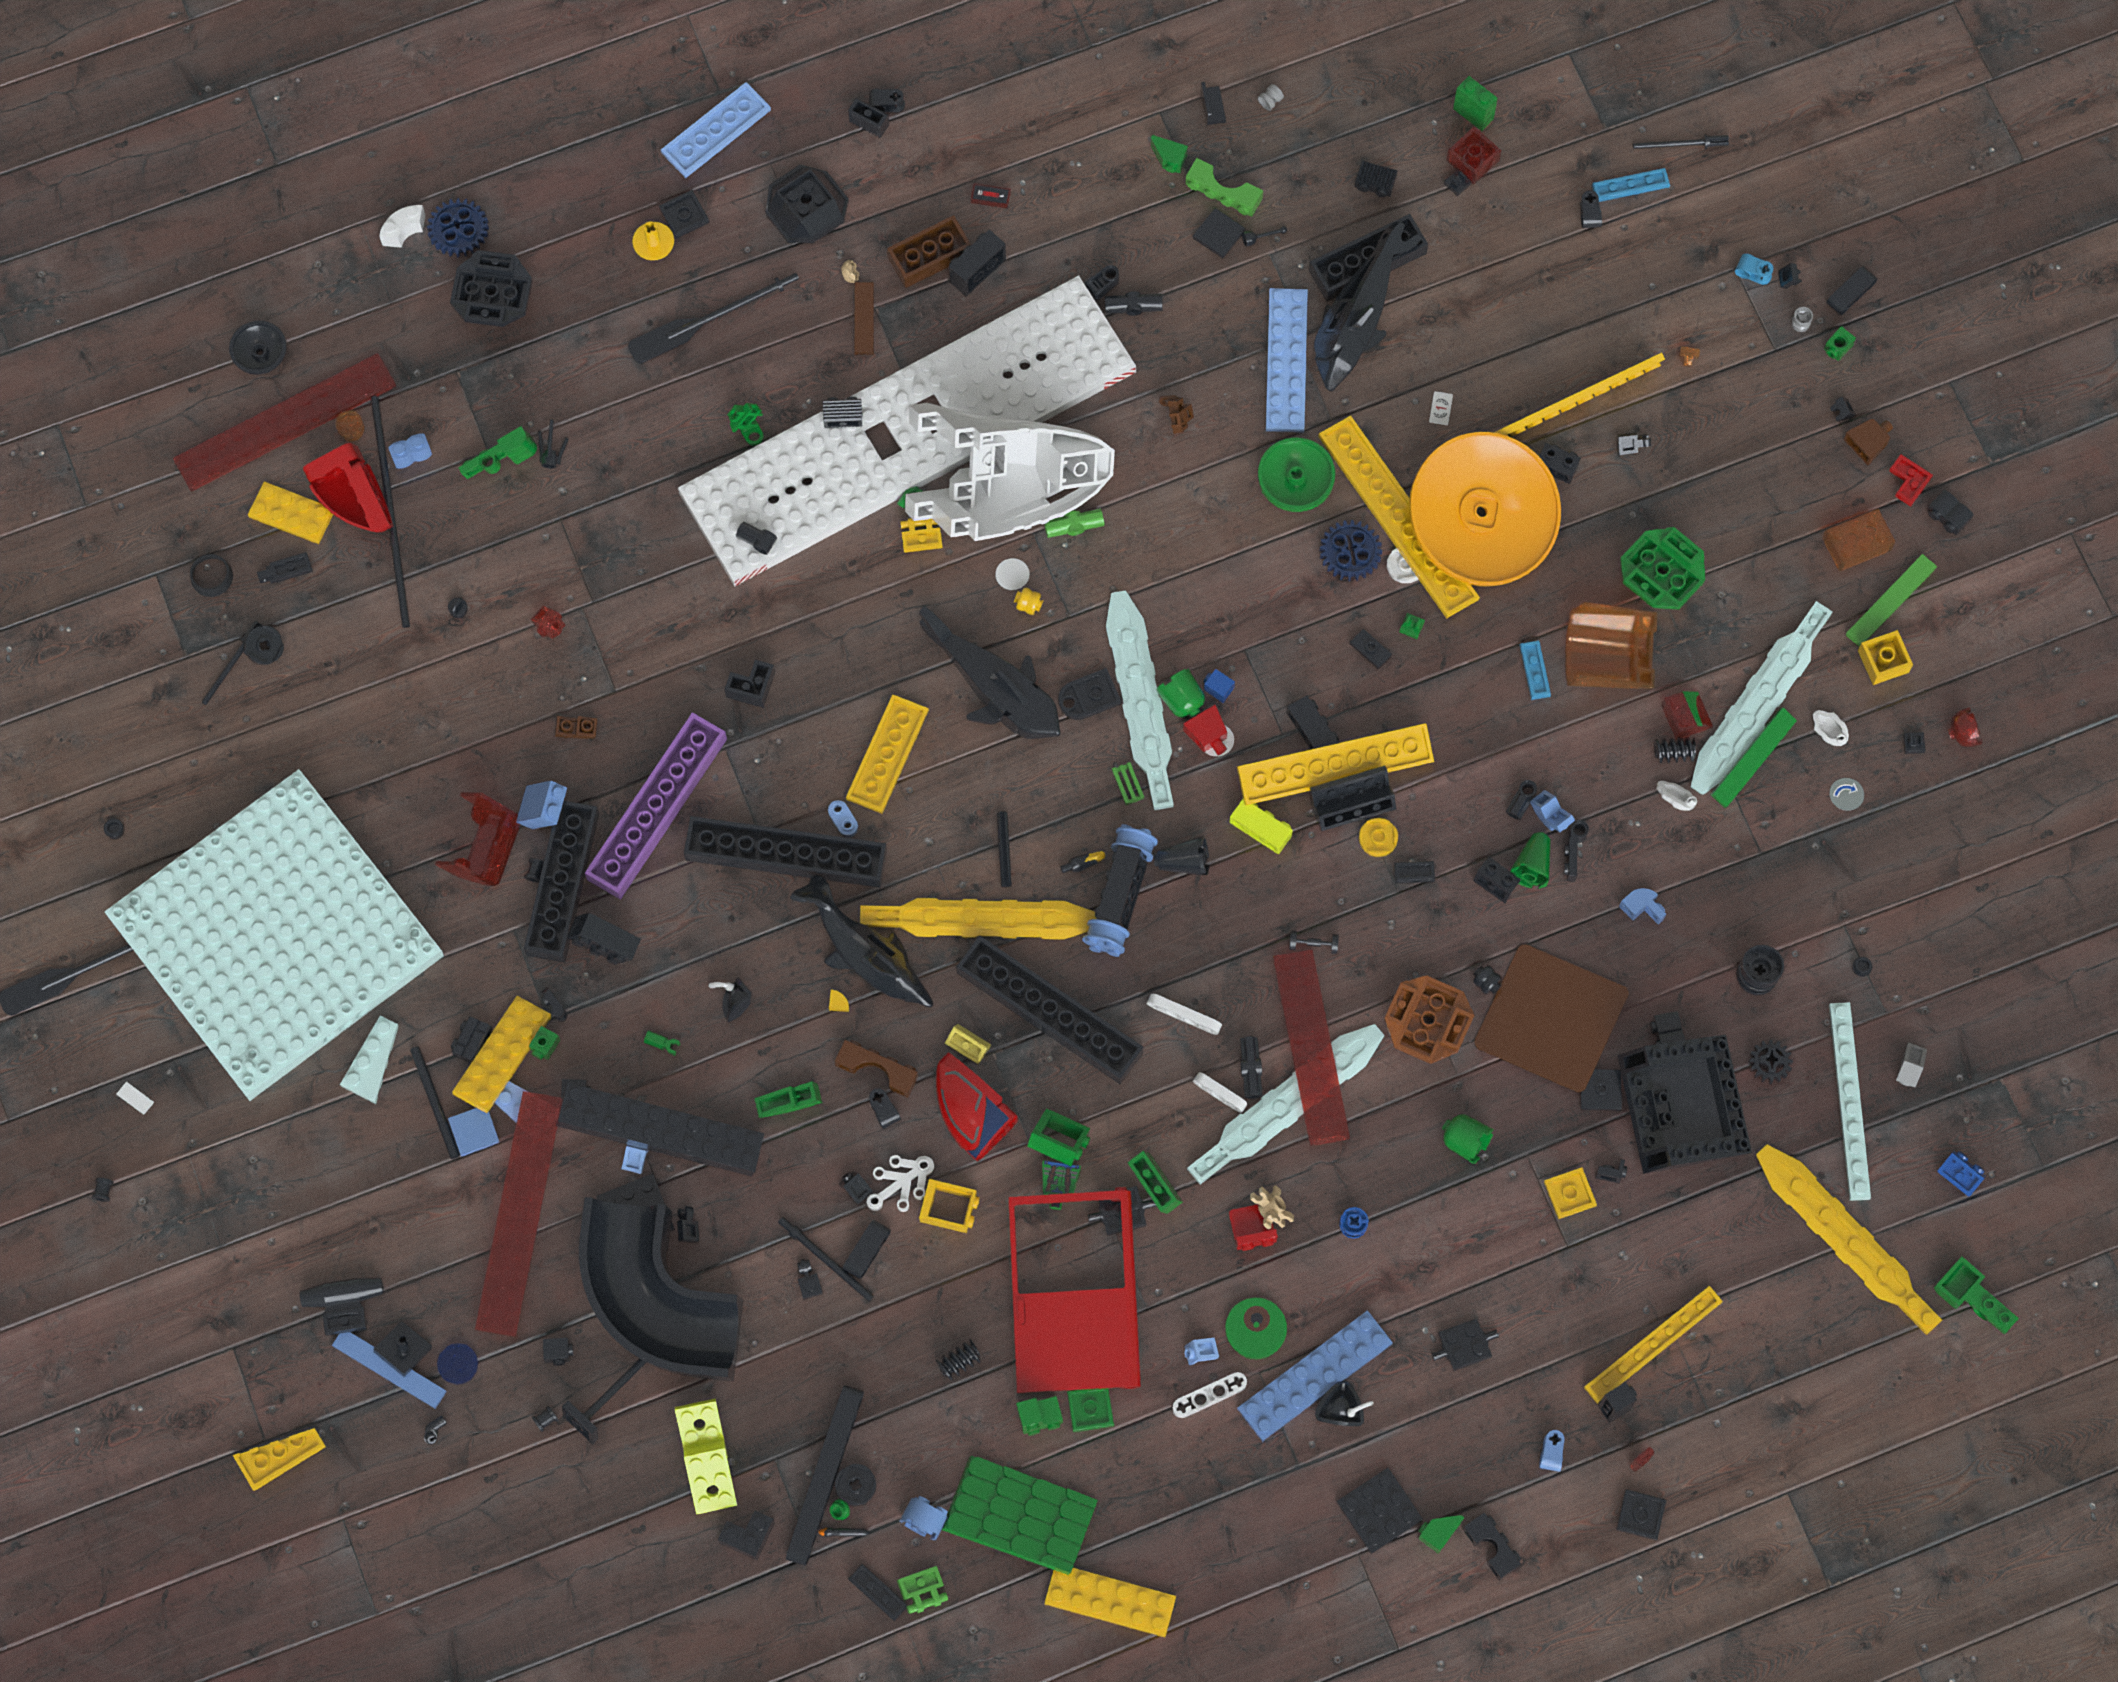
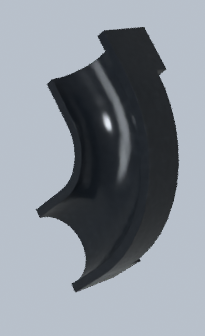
M585 1197L579 1240L580 1273L587 1299L596 1317L607 1332L626 1350L659 1369L675 1374L692 1376L693 1378L734 1382L743 1299L736 1294L690 1290L682 1287L673 1279L666 1262L673 1211L667 1205L662 1204L657 1206H635Z

